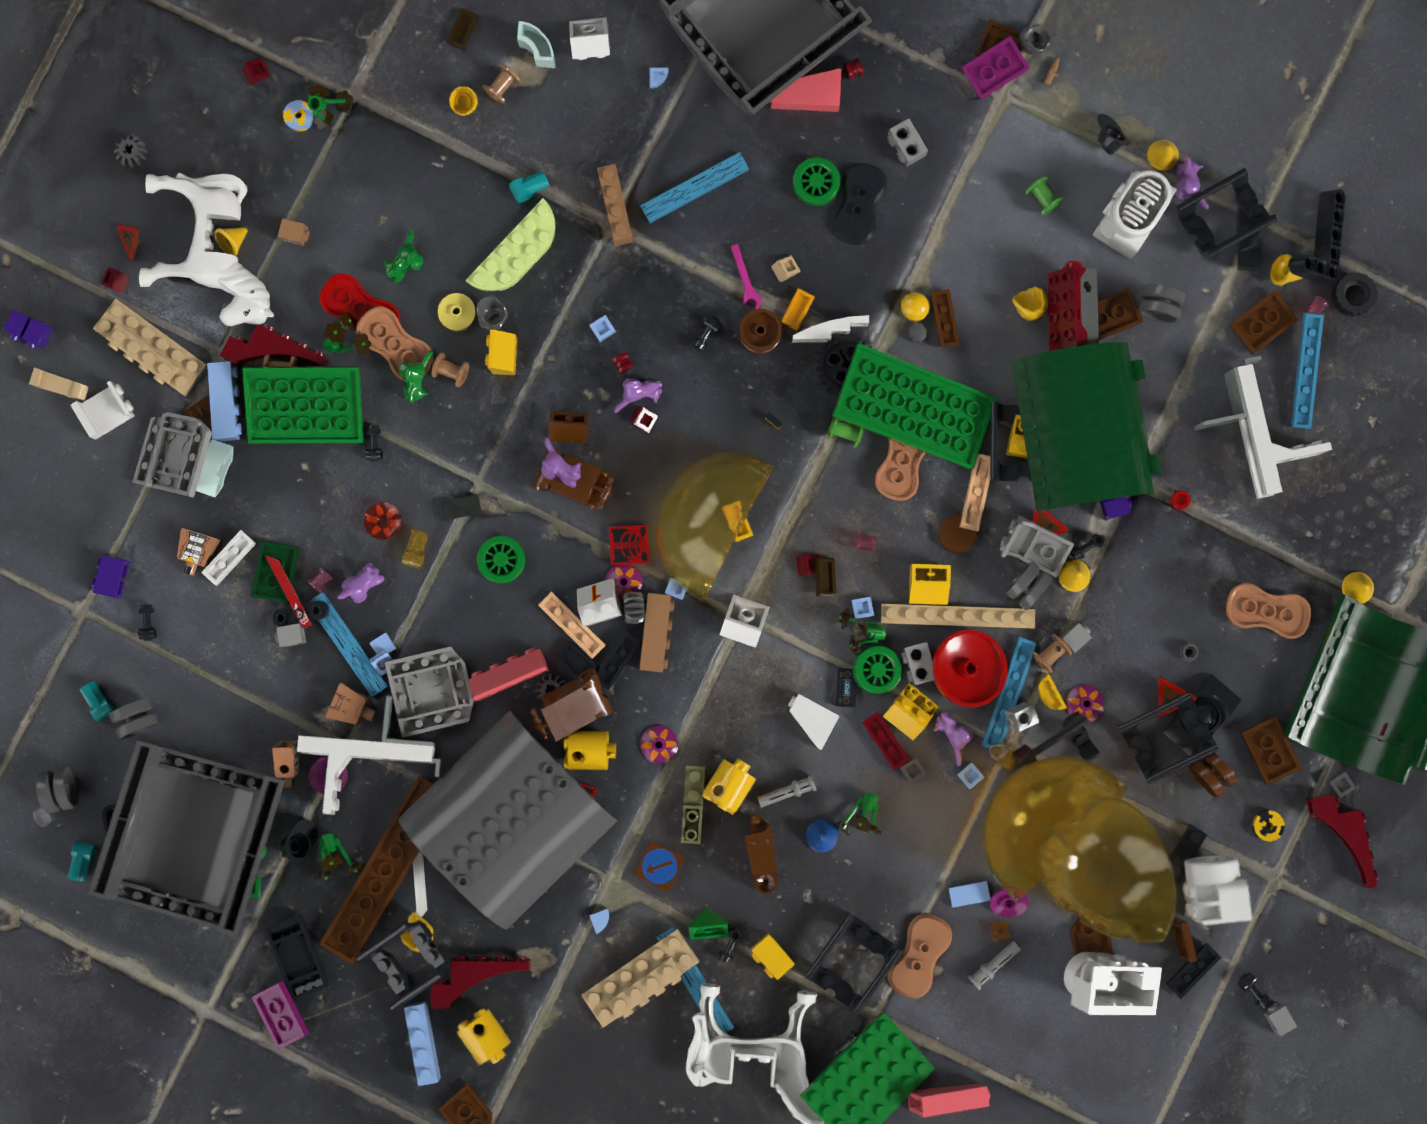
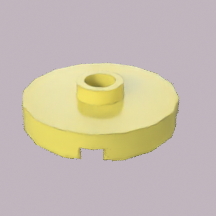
M453 293L443 298L440 302L438 316L444 327L458 332L466 330L472 325L476 317V309L469 297L464 294ZM455 309L460 310L459 314L455 315L453 311Z

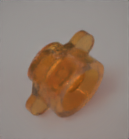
M1003 920L1001 923H992L989 928L993 934V941L999 942L1001 939H1010L1011 933L1008 931L1007 921Z

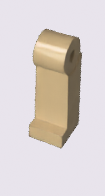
M35 367L29 382L34 387L85 401L89 388L86 385Z

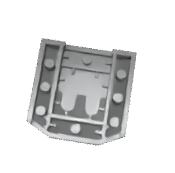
M166 412L161 417L151 418L133 483L194 498L211 439V430L201 420Z
M452 647L384 662L402 738L469 722L474 699L468 682L469 678L465 662Z

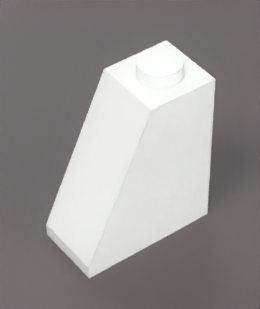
M800 694L797 697L792 696L788 704L791 707L789 712L814 745L822 750L840 716Z

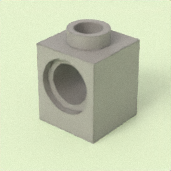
M1077 623L1061 639L1066 642L1072 653H1076L1092 637L1090 635L1091 631L1087 626Z
M300 624L276 628L275 640L280 647L306 643L304 628Z
M1023 702L1005 711L1006 723L1010 729L1022 731L1039 723L1033 704Z
M1281 1003L1270 1005L1267 1007L1268 1010L1264 1012L1274 1033L1280 1037L1297 1027L1286 1006Z

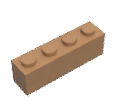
M616 164L599 167L597 171L614 245L619 246L632 243L633 238Z
M648 593L640 670L663 673V669L668 667V658L665 657V651L670 648V638H667V633L672 630L673 619H669L670 611H674L675 600H671V595Z

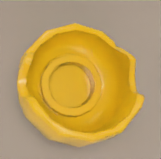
M457 87L450 95V108L459 115L471 114L476 110L478 104L476 93L469 87Z
M908 293L900 302L903 316L910 321L917 322L922 320L929 313L928 299L921 293Z

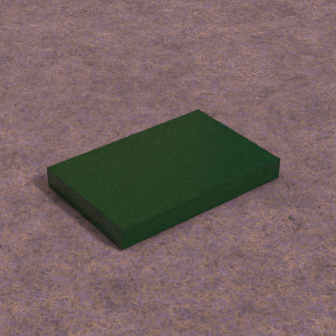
M262 540L250 597L289 604L266 556L279 560L293 587L300 547Z

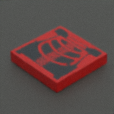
M648 525L609 527L611 566L650 563Z

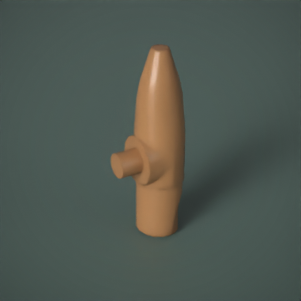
M1056 58L1047 73L1044 82L1047 86L1051 84L1054 76L1058 77L1059 75L1056 73L1059 66V58Z

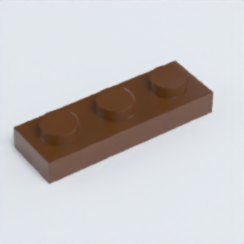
M950 289L931 292L930 297L940 349L959 346L960 342Z

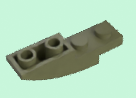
M686 764L681 843L700 844L705 765Z

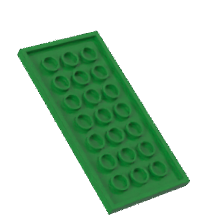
M858 343L832 417L966 469L973 470L990 420V403L996 402L997 398Z

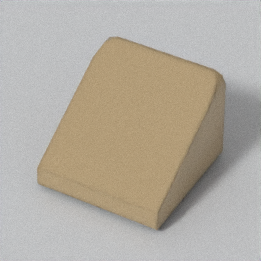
M792 255L780 259L772 265V269L780 282L800 272Z

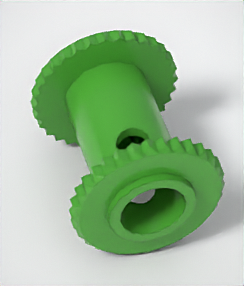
M1047 176L1036 180L1026 190L1027 195L1033 193L1044 207L1041 212L1042 215L1055 210L1064 200L1063 197L1057 199L1045 184L1048 180Z
M834 417L828 431V439L831 440L832 436L835 435L854 441L853 448H856L861 441L864 429L840 422Z

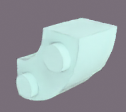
M519 21L517 36L519 47L525 48L533 54L536 67L555 68L552 46L547 37L536 26Z
M211 440L196 491L212 497L217 496L224 485L226 473L233 460V446Z

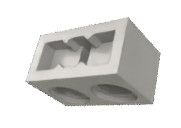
M910 119L889 129L887 139L892 147L895 146L898 151V159L901 163L904 162L906 167L927 155L928 149ZM899 132L905 133V134H906V138H904V139L899 138V137L897 136V133H899ZM912 148L916 154L910 155L906 152V149Z
M927 642L903 648L904 652L901 653L903 663L908 665L909 671L906 674L909 683L912 682L914 686L933 681V661ZM914 649L918 650L921 655L917 661L911 658V652ZM919 668L924 669L926 672L923 679H919L916 676V671Z

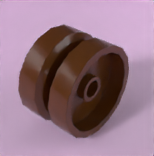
M755 309L747 313L740 324V340L746 350L756 355L772 352L778 346L781 339L782 326L779 318L767 309ZM759 329L763 330L762 334L758 333Z
M1216 753L1202 758V762L1196 761L1188 766V770L1195 780L1216 799H1219L1225 793L1224 786L1232 787L1238 782V778L1233 770Z

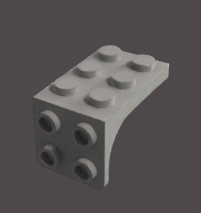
M1020 515L1017 520L1013 519L1008 528V537L1004 535L999 545L1001 556L1004 558L1006 555L1013 556L1026 563L1033 561L1039 566L1040 570L1057 577L1074 546V542Z

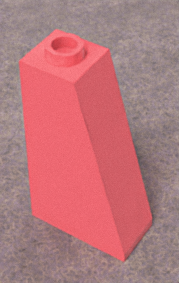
M841 69L799 78L770 101L771 109L839 112Z
M980 1083L914 1090L908 1096L909 1111L922 1117H929L989 1106L990 1091L987 1086Z

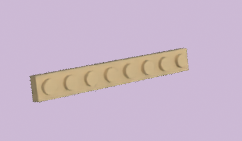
M881 604V623L1034 629L1035 609Z

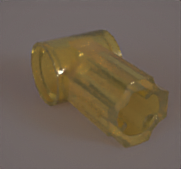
M411 530L408 547L405 549L402 557V566L422 569L428 533Z
M1000 743L992 745L990 749L991 758L996 760L998 765L1012 771L1016 763L1012 752L1015 750Z

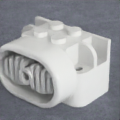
M1156 171L1132 172L1127 181L1121 183L1112 196L1113 198L1102 213L1105 216L1092 236L1131 260L1141 248L1151 230L1158 223L1177 189L1171 186L1168 180Z
M1203 856L1185 860L1186 881L1183 885V892L1187 901L1185 917L1203 925L1252 920L1248 885L1245 879L1240 878L1239 861L1236 858L1230 856Z
M1083 952L1074 956L1067 964L1064 972V983L1066 989L1072 994L1071 1005L1087 1014L1155 1015L1161 968L1149 967L1143 962L1131 960L1121 954L1110 955L1109 953Z

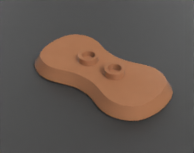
M374 307L368 310L357 323L356 335L367 334L368 340L371 342L370 350L382 355L389 363L395 376L402 381L404 379L399 374V366L403 362H421L425 354L432 351L428 344L409 335L402 328L397 316L385 307ZM434 355L431 356L425 367L424 376L433 365Z
M889 439L887 457L875 475L877 490L885 497L897 501H905L914 496L919 486V465L926 453Z
M1243 583L1235 586L1227 599V617L1234 625L1240 628L1265 627L1282 637L1293 639L1301 637L1307 631L1310 624V605L1305 598L1297 594L1273 595L1266 593L1253 584Z
M922 913L910 922L903 953L888 973L889 985L897 993L915 999L923 997L930 990L936 961L948 949L952 941L951 927L942 918L933 914Z

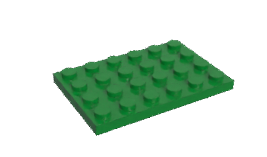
M360 366L243 367L248 443L364 442Z
M882 1011L799 1096L825 1124H882L935 1068L887 1014Z

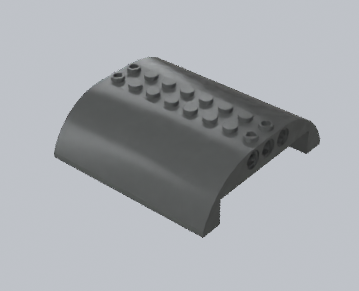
M658 0L672 27L689 51L727 97L749 115L759 111L872 22V19L861 5L855 9L848 0Z
M510 710L398 819L403 830L424 856L481 913L505 930L618 821L523 726V723Z
M137 740L88 894L104 899L118 900L218 929L217 931L238 936L285 781Z

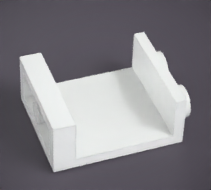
M111 381L107 382L108 388L85 402L80 403L76 401L71 404L87 434L95 440L135 416L132 412L134 410L129 400H125L122 395L124 391L121 386Z

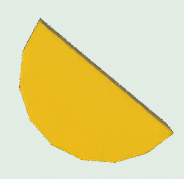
M1047 674L1038 685V695L1041 702L1046 707L1054 710L1067 708L1053 680Z

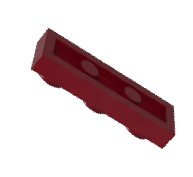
M878 712L861 722L893 771L910 760Z

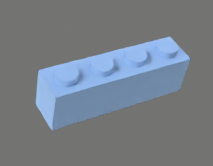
M230 361L207 363L212 439L216 441L240 440L242 425L239 423L238 416L241 415V407L237 403L240 390L239 386L236 385L238 368Z
M427 1001L407 1004L404 1007L418 1086L437 1083L441 1076Z

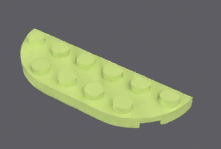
M542 199L465 281L474 288L487 292L502 291L516 284L544 255L553 242L555 219L548 203Z

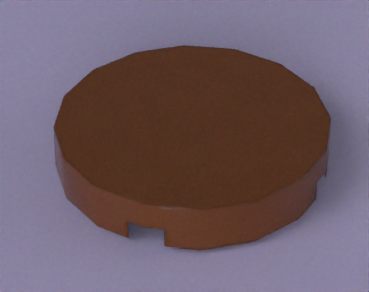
M962 515L949 516L939 527V541L950 552H965L976 541L977 531L959 527Z

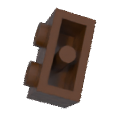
M551 411L549 419L550 441L587 444L589 414Z

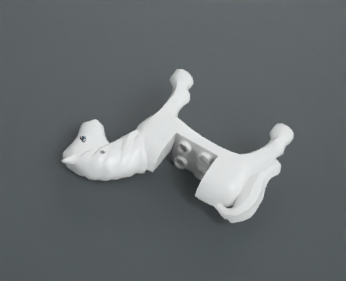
M178 173L176 178L168 175L156 176L147 174L145 183L146 193H155L160 189L174 190L182 193L190 200L193 206L196 223L192 244L186 260L179 264L158 262L151 269L140 268V287H149L155 280L164 277H186L207 287L223 289L235 296L232 302L222 309L219 316L222 323L226 326H234L241 323L262 325L268 317H274L273 312L270 310V294L266 290L264 283L249 270L243 268L238 263L236 256L213 252V243H211L210 236H214V224H212V220L209 218L240 220V204L247 193V185L240 178L229 174L209 175L200 178H191L182 173Z
M712 983L701 984L700 1013L693 1016L695 1034L688 1050L686 1072L691 1082L695 1086L700 1087L713 1082L732 1084L734 1053L735 1057H739L741 1061H750L751 1058H758L759 1062L768 1063L771 1059V1087L776 1088L777 1092L781 1094L783 1102L793 1117L800 1120L802 1124H825L799 1096L809 1086L806 1077L805 1054L800 1041L801 1024L806 1009L816 1002L817 993L811 991L797 992V1002L789 1009V1025L784 1034L765 1038H737L724 1033L714 1019L713 1002L720 992V986Z

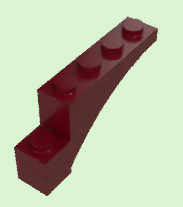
M257 324L248 343L246 339L238 335L236 338L229 336L219 355L239 367L247 362L264 359L266 355H270V358H292V356H295L297 359L312 362L319 366H327L329 362L324 358V353L316 349L312 352L308 350V345L300 341L297 344L291 341L292 337L285 333L280 335L275 333V329L267 324H264V326Z
M1332 794L1306 798L1309 816L1317 818L1329 827L1348 849L1360 873L1363 887H1377L1378 875L1373 869L1374 856L1368 845L1370 843V836L1365 830V814L1359 809L1338 812L1339 801Z
M466 955L456 956V959L451 961V982H448V979H440L431 985V1009H450L453 1006V1001L462 993L489 977L506 972L530 970L531 960H527L526 956H515V959H507V956H495V959H488V956H476V959H468Z

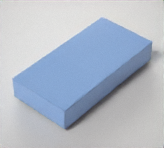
M987 881L948 888L952 908L991 900Z

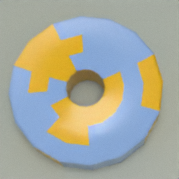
M301 100L290 102L285 107L283 113L284 121L288 127L299 132L310 128L315 117L307 103ZM297 114H302L300 118H296Z

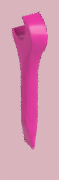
M738 244L733 245L731 249L744 287V304L748 300H753L756 302L755 309H758L761 305L760 295L753 289Z

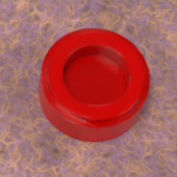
M1182 490L1174 492L1170 498L1171 506L1176 510L1187 508L1191 502L1189 494Z

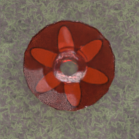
M378 502L372 505L364 516V526L367 533L378 540H388L394 537L402 525V516L399 510L387 502ZM383 518L387 519L386 525L381 524Z

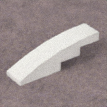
M869 315L840 318L809 327L793 335L792 343L831 341V335L849 334L850 327H868Z

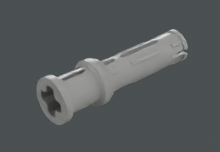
M811 774L802 780H793L791 785L757 796L761 808L794 795L800 797L805 792L817 791Z
M1012 941L986 965L982 964L976 973L972 976L969 975L968 979L980 990L987 980L994 978V973L1021 951L1020 947Z

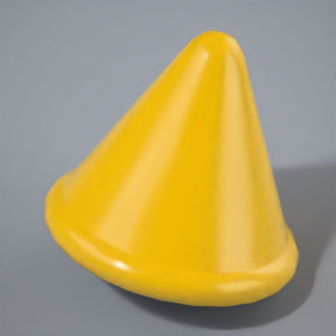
M1158 140L1149 146L1147 159L1153 168L1167 171L1172 169L1178 162L1179 152L1172 142Z
M245 227L218 228L215 230L214 237L224 253L236 256L247 234V229Z
M1289 254L1279 256L1271 267V280L1277 286L1303 278L1290 272L1288 263L1292 256Z
M1069 560L1063 564L1058 574V579L1064 589L1078 592L1088 585L1090 571L1082 561Z
M1353 572L1344 578L1342 582V593L1355 599L1360 604L1367 602L1373 595V582L1365 573Z

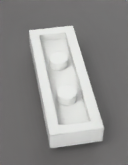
M240 530L202 571V574L215 586H218L256 543Z

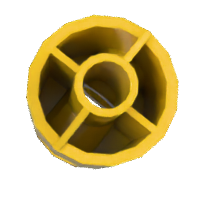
M575 731L564 739V750H566V757H564L565 769L608 770L609 758H616V743H609L608 731Z
M738 758L734 764L723 759L704 789L702 796L717 804L724 811L734 815L756 781V778L748 774L751 766Z
M481 1008L473 1014L475 1018L470 1022L466 1019L457 1026L459 1030L456 1033L478 1065L487 1060L495 1064L506 1056L502 1049L511 1040L489 1009L485 1011L484 1008ZM476 1024L483 1025V1031L479 1034L473 1032Z

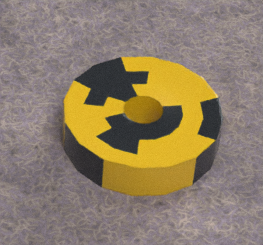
M1265 810L1259 812L1254 817L1252 828L1258 838L1271 842L1282 836L1285 823L1280 814L1275 811ZM1268 822L1271 823L1270 829L1266 828V824Z

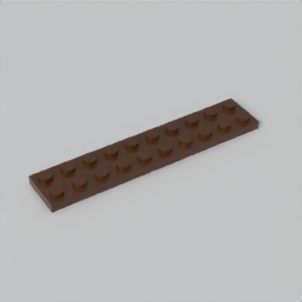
M421 775L416 779L319 944L351 964H354L356 961V956L363 949L420 852L403 830L398 819L434 784Z

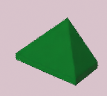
M706 908L689 924L690 940L728 937L727 920Z

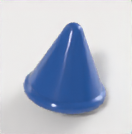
M816 820L809 825L806 831V842L812 850L827 852L837 843V829L828 820Z

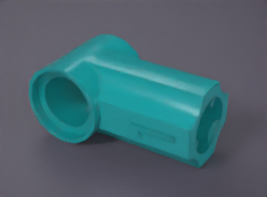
M543 170L525 179H516L509 184L517 203L528 200L532 197V194L550 186Z
M92 681L80 689V692L90 706L89 711L97 722L107 718L109 713L116 710L113 703L104 696L96 681Z
M79 840L75 841L71 851V857L73 858L67 878L76 881L86 880L90 862L94 859L97 851V845Z

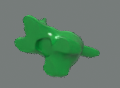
M413 230L409 231L405 245L399 249L396 257L390 262L382 261L386 276L393 277L394 283L400 282L408 269L417 271L423 265V257L412 246Z
M433 351L426 353L421 362H403L399 366V374L406 382L403 388L405 399H409L410 404L414 403V400L418 401L420 398L428 395L421 387L425 367L433 355Z

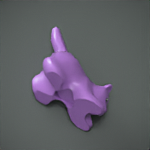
M1186 157L1183 164L1178 163L1176 166V173L1180 178V182L1174 186L1177 189L1174 196L1179 200L1189 199L1202 191L1197 172L1203 166L1194 163L1190 157ZM1205 199L1199 201L1204 209H1209Z
M627 378L622 384L624 388L623 401L616 405L614 413H617L630 402L644 397H649L657 403L662 393L660 388L662 387L661 381L646 380L641 383L639 379Z
M545 438V446L549 453L542 462V474L551 480L559 477L564 484L575 488V482L581 477V463L576 465L566 463L556 453L550 440Z
M367 563L357 575L348 577L342 583L343 591L338 594L337 598L344 599L349 596L355 603H361L367 598V592L370 588L384 581V576L379 575L378 568L373 567L372 563Z
M945 710L941 716L937 717L933 730H941L946 733L954 748L957 766H960L962 763L960 751L973 738V732L966 725H958L956 718Z

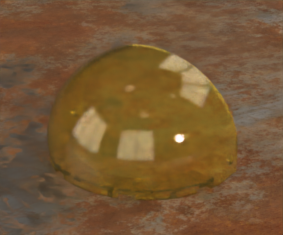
M725 451L699 459L687 467L674 480L666 492L658 512L655 538L661 564L668 576L680 588L703 601L706 600L707 594L739 530L772 470L775 468L773 464L748 453Z
M1059 756L1040 759L1014 772L1003 782L991 799L983 824L982 842L984 856L991 874L997 883L1015 902L1020 900L1082 842L1121 800L1128 788L1104 767L1075 757Z
M1109 797L1083 803L1060 817L1049 829L1037 854V869L1040 870L1042 875L1040 879L1051 897L1068 914L1071 911L1080 918L1079 922L1107 936L1120 940L1123 937L1131 938L1137 943L1164 941L1174 919L1176 884L1166 848L1150 821L1128 802Z

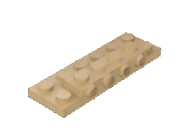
M117 299L113 301L93 328L110 341L108 345L116 351L121 349L125 352L123 356L131 362L136 360L140 363L138 367L147 374L151 371L155 374L153 378L162 385L166 382L184 396L188 394L208 367V365Z
M677 928L585 991L581 996L601 1026L605 1027L621 1016L625 1019L634 1012L632 1009L637 1005L640 1008L650 1001L648 999L650 996L655 994L657 997L666 990L664 987L669 983L672 986L682 979L680 976L699 963V959Z

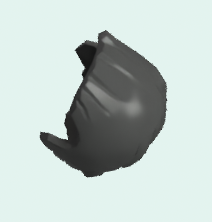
M1040 24L1032 25L1031 27L1027 26L1020 32V46L1028 54L1036 55L1047 50L1052 40L1049 32Z
M492 295L485 296L477 303V317L480 326L488 331L500 330L508 317V310H506L504 304Z

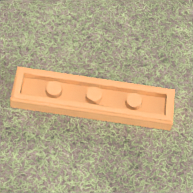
M977 455L973 470L971 471L959 526L961 528L979 531L990 482V456Z
M552 591L538 604L592 659L606 646L587 626L582 625L581 620Z

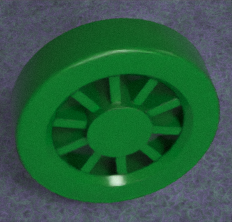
M812 157L806 159L799 164L794 172V192L807 205H825L832 201L839 191V171L832 162L825 158ZM813 166H820L818 173H815ZM822 167L828 170L823 175L820 174ZM808 168H810L812 175L806 172ZM802 175L805 176V177L808 178V179H807V180H802ZM831 175L832 179H824L827 176ZM802 184H809L805 188H803ZM824 184H831V187L829 188ZM809 189H812L811 194L807 192ZM818 191L819 195H814V192Z
M499 535L487 539L477 553L479 571L486 579L497 584H506L514 581L521 575L525 567L526 557L523 548L516 540L508 536ZM497 544H502L501 552L498 551ZM506 545L511 547L506 553H504ZM491 547H494L495 555L488 552ZM514 551L516 556L509 557L508 555ZM486 554L492 556L493 559L485 560ZM516 559L515 565L511 564L509 561ZM494 563L490 569H488L486 564ZM510 565L514 568L509 572L506 566ZM498 566L497 574L493 573L492 571ZM502 568H504L506 574L501 575Z
M871 646L865 648L856 656L852 672L856 684L862 690L870 694H883L896 687L901 678L902 666L898 656L891 649L884 646ZM879 654L878 660L876 661L875 655ZM883 656L888 658L884 663H882ZM869 657L871 658L872 663L867 661ZM891 662L893 669H886L885 666ZM864 663L868 666V669H863ZM863 671H868V675L864 676ZM886 671H893L891 678L885 674ZM870 677H872L871 683L867 681ZM882 677L888 680V682L884 684Z

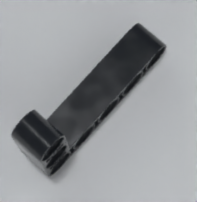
M1342 189L1321 192L1318 204L1314 256L1304 255L1290 258L1288 267L1292 274L1314 282L1334 281L1338 278L1346 200Z

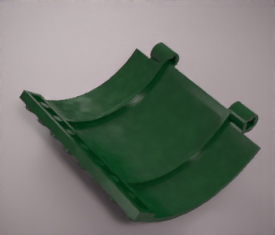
M1128 342L1083 345L1011 360L1037 512L1154 493L1151 475L1162 473L1159 453L1151 455L1149 453L1137 381L1146 379L1142 359L1131 361Z
M1340 594L1283 736L1336 761L1403 785L1406 784L1412 767L1427 772V630L1381 614L1360 604L1347 595ZM1384 723H1387L1388 726L1385 734L1381 736L1380 733Z

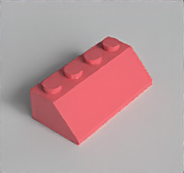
M533 647L524 651L525 655L519 658L518 655L508 658L507 663L500 665L499 662L489 666L490 670L483 673L480 670L471 674L472 678L468 679L474 701L483 700L550 671L541 649L536 650Z

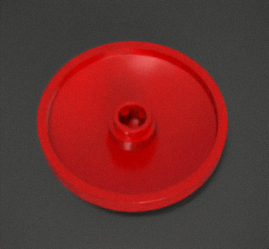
M977 630L959 631L946 637L936 649L932 662L935 684L947 700L958 706L978 707L985 705L1001 693L1006 683L1008 667L1005 654L1000 645L986 633Z

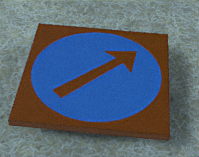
M650 841L634 876L669 892L685 857L656 842Z

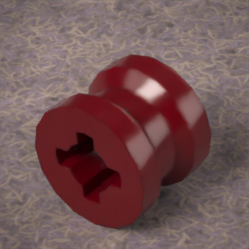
M855 58L852 62L843 63L849 81L853 80L856 76H864L859 58Z
M627 352L611 360L612 364L617 367L618 375L629 371L635 366L629 360Z

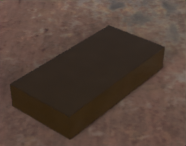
M461 8L448 37L447 44L465 51L479 15Z
M815 558L816 597L836 596L835 558Z

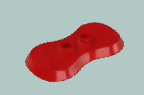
M338 273L328 279L320 292L319 300L322 308L334 317L341 318V313H350L354 319L359 321L368 310L374 307H385L391 310L400 322V314L393 304L369 295L362 288L358 280L349 274Z

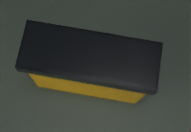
M770 412L765 415V419L776 429H779L783 424Z

